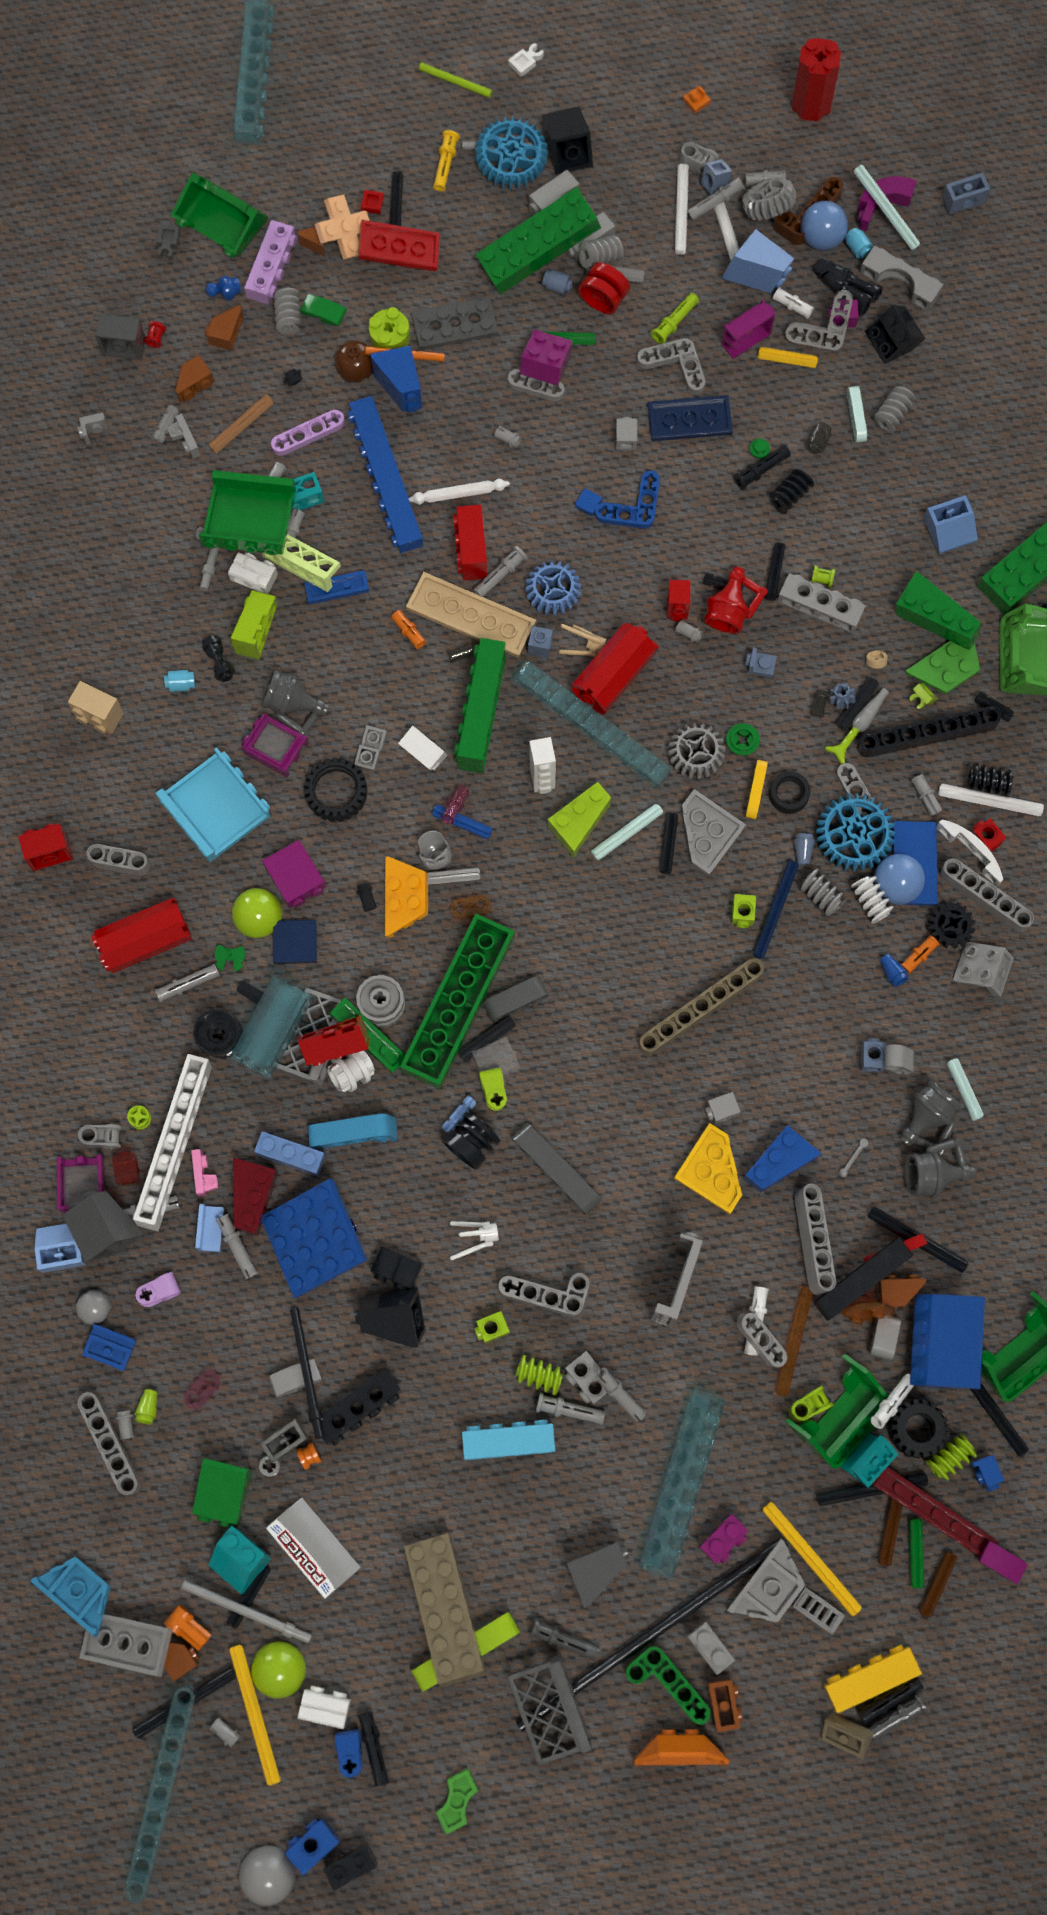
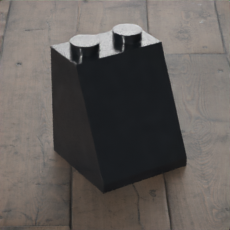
M580 107L541 114L543 133L555 175L561 174L566 170L570 172L593 167L591 134Z
M418 1288L366 1294L358 1310L355 1312V1320L357 1324H360L361 1332L412 1348L419 1346L426 1331Z

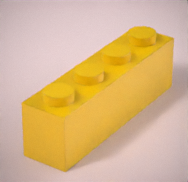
M902 1644L890 1649L891 1654L883 1658L881 1654L868 1660L870 1664L864 1667L858 1664L849 1668V1674L840 1677L839 1674H836L826 1679L828 1683L823 1685L834 1711L840 1713L921 1675L922 1673L910 1647L903 1648Z

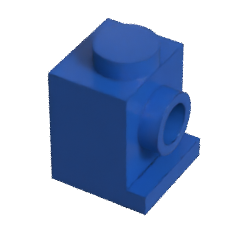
M989 1455L969 1463L970 1468L975 1467L977 1470L974 1472L978 1484H982L987 1492L1000 1488L999 1483L1005 1481L994 1455Z

